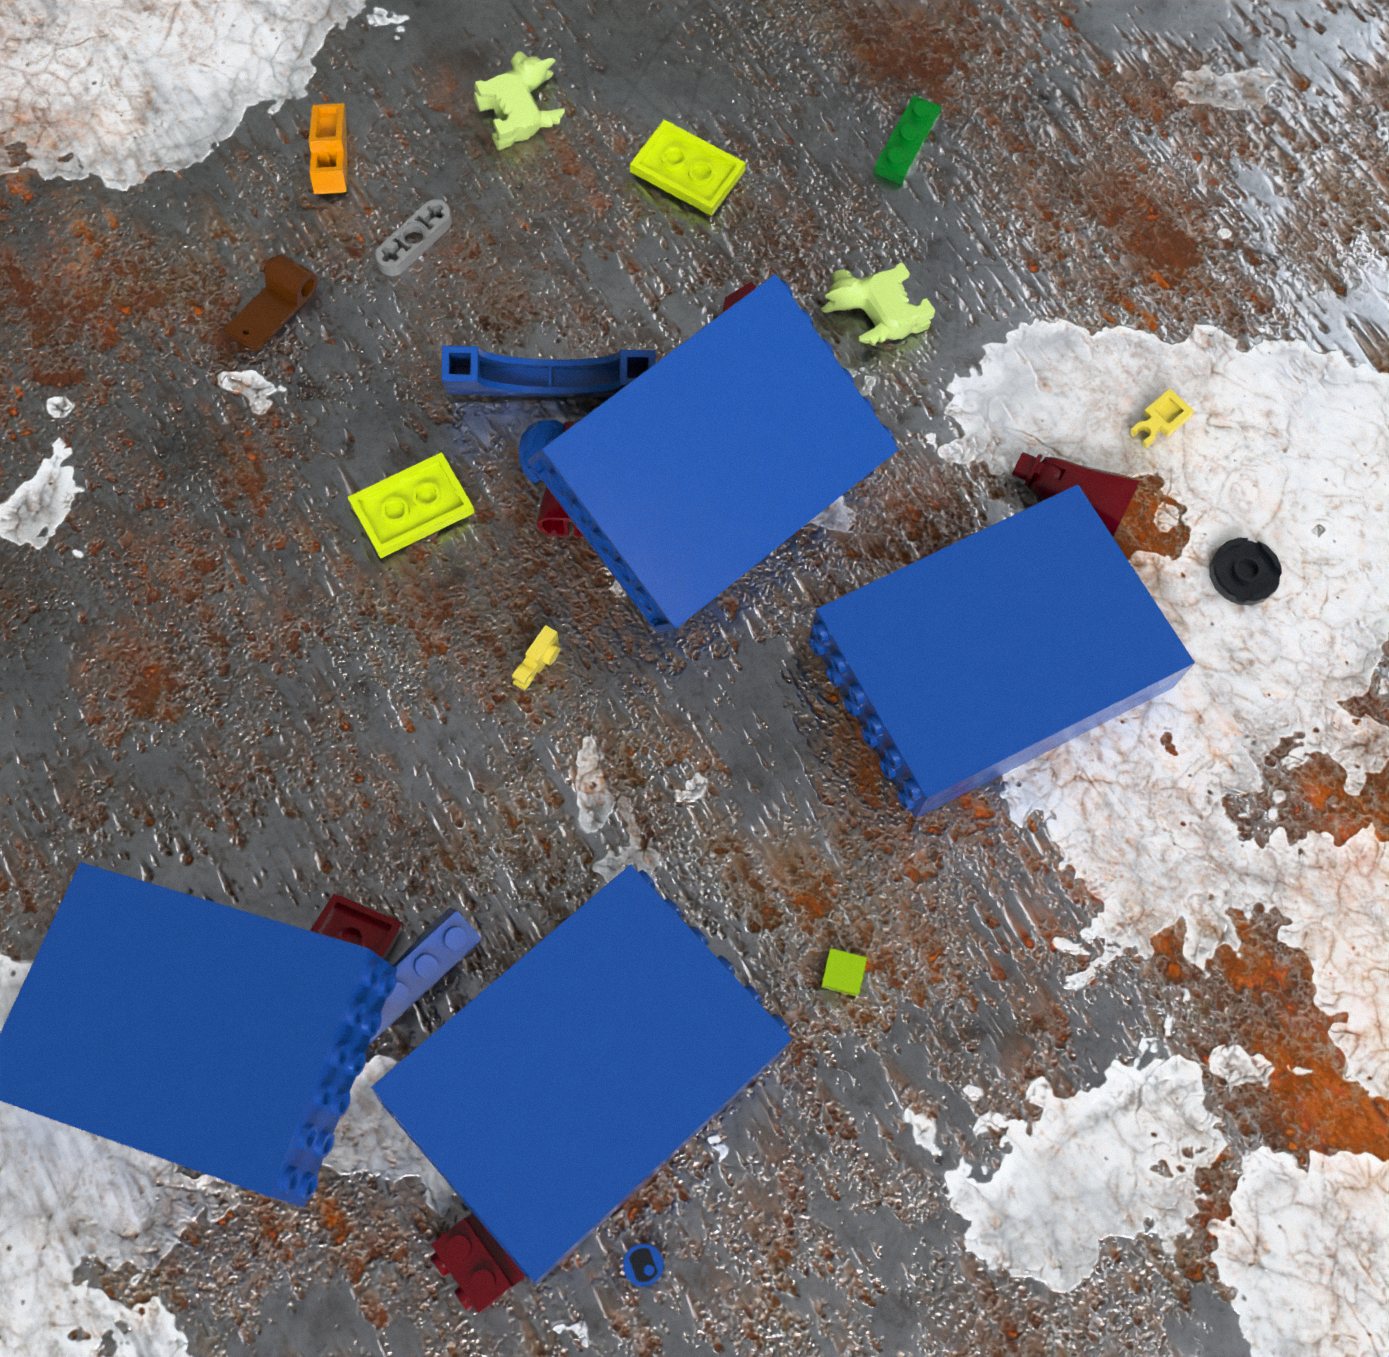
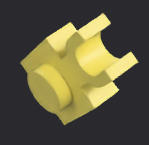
M1169 388L1144 410L1143 415L1148 420L1137 423L1131 429L1130 435L1134 437L1140 431L1147 432L1149 437L1143 441L1142 445L1146 449L1154 442L1158 432L1161 431L1168 438L1193 416L1194 410Z
M547 625L543 627L525 653L526 658L513 673L514 685L526 691L536 673H540L546 664L549 666L553 664L561 649L559 647L557 631Z

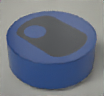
M637 1244L631 1247L624 1257V1274L634 1285L641 1287L652 1285L660 1278L663 1272L664 1262L662 1255L657 1248L650 1244Z

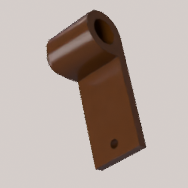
M283 254L271 257L264 266L266 287L223 328L225 334L255 352L310 299L317 287L318 276L316 273Z

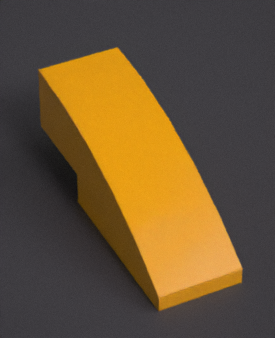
M345 104L312 105L309 134L311 150L309 173L314 194L347 193Z

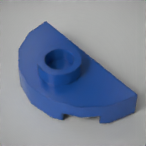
M557 420L537 421L529 425L521 436L518 447L519 462L524 474L532 483H538L541 479L527 459L563 433L564 424Z

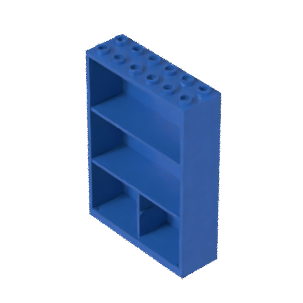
M774 274L527 459L528 463L655 632L677 629L899 450L894 442L895 438L891 430L881 424L874 414L872 403L857 390L850 372L838 363L834 357L831 345L819 336L813 327L810 315L805 310L800 309L792 297L791 288L785 281L779 279L777 274Z
M1078 484L817 608L810 637L808 638L813 653L817 657L821 656L826 663V674L834 687L839 686L845 696L843 702L847 712L851 717L856 716L863 727L861 734L869 748L874 747L880 757L879 765L883 774L888 780L892 778L899 790L897 791V796L902 807L906 811L911 810L915 819L1174 688L1195 663Z
M80 862L0 1032V1101L262 1195L305 1208L307 1200L314 1195L319 1181L318 1172L323 1159L329 1155L335 1141L334 1131L338 1121L349 1107L351 1099L350 1090L354 1080L365 1066V1052L370 1039L380 1028L381 1011L386 999L392 995L395 989L398 969L369 948Z
M631 864L371 1086L378 1101L534 1287L780 1057L792 1041V1038L788 1035L790 1029L785 1021L775 1013L771 1016L761 1005L763 1000L758 992L749 984L743 986L734 976L736 971L732 964L722 955L716 957L707 947L709 942L705 935L695 926L690 929L680 918L682 912L679 907L669 898L664 900L654 890L656 884L644 870L638 872Z

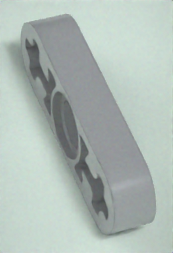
M430 200L420 207L377 248L375 256L379 270L387 276H397L403 273L450 228L452 219L449 206L441 200ZM417 232L423 235V238L417 243H409L405 240L406 236ZM390 257L392 259L386 262L385 258Z

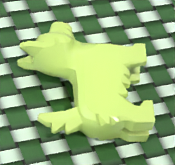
M518 51L511 58V71L496 75L487 81L480 80L475 82L474 88L476 92H474V100L479 111L494 109L495 115H498V119L493 120L496 133L492 134L498 150L510 147L516 141L528 140L531 136L535 135L539 128L560 124V119L565 110L560 108L550 111H539L530 93L553 76V71L548 69L554 64V58L542 61L538 57H527L522 51Z
M903 263L897 264L893 269L880 271L861 279L853 277L846 269L835 271L832 274L833 284L824 296L830 301L821 308L823 313L855 308L865 310L874 323L875 328L862 334L858 339L859 342L870 343L873 346L877 342L883 343L886 339H903L910 333H920L929 329L930 319L935 314V309L927 298L923 299L918 306L908 304L909 299L907 298V292L904 291L902 282L909 278L910 273Z

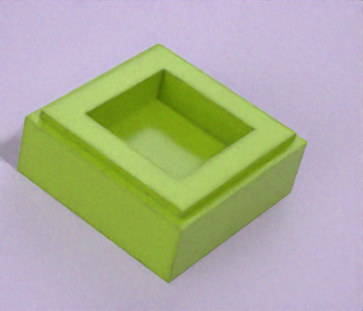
M830 948L821 988L858 997L867 957Z

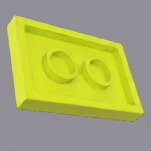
M663 120L630 163V172L712 216L745 172L746 163L678 126Z
M442 452L348 496L351 507L380 559L475 513L473 505Z

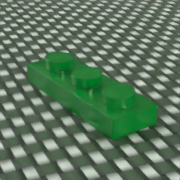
M913 95L877 160L874 173L903 185L935 126L942 107Z

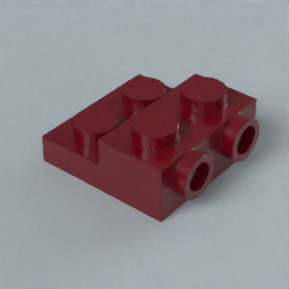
M334 893L310 931L369 948L385 960L402 932L403 922Z
M473 1213L467 1218H463L431 1243L436 1252L430 1256V1259L443 1277L449 1273L452 1274L459 1285L454 1290V1293L467 1311L474 1307L478 1313H482L526 1278Z

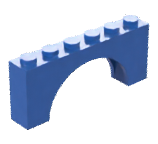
M442 345V383L448 395L610 398L656 363V350H620L618 353L604 357L557 360L498 355L481 350L478 346Z

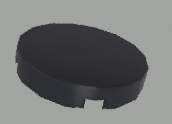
M1249 538L1229 540L1215 552L1210 562V579L1214 588L1225 599L1237 605L1252 606L1264 602L1277 590L1280 584L1282 568L1277 555L1266 544L1259 541L1256 543L1247 541Z

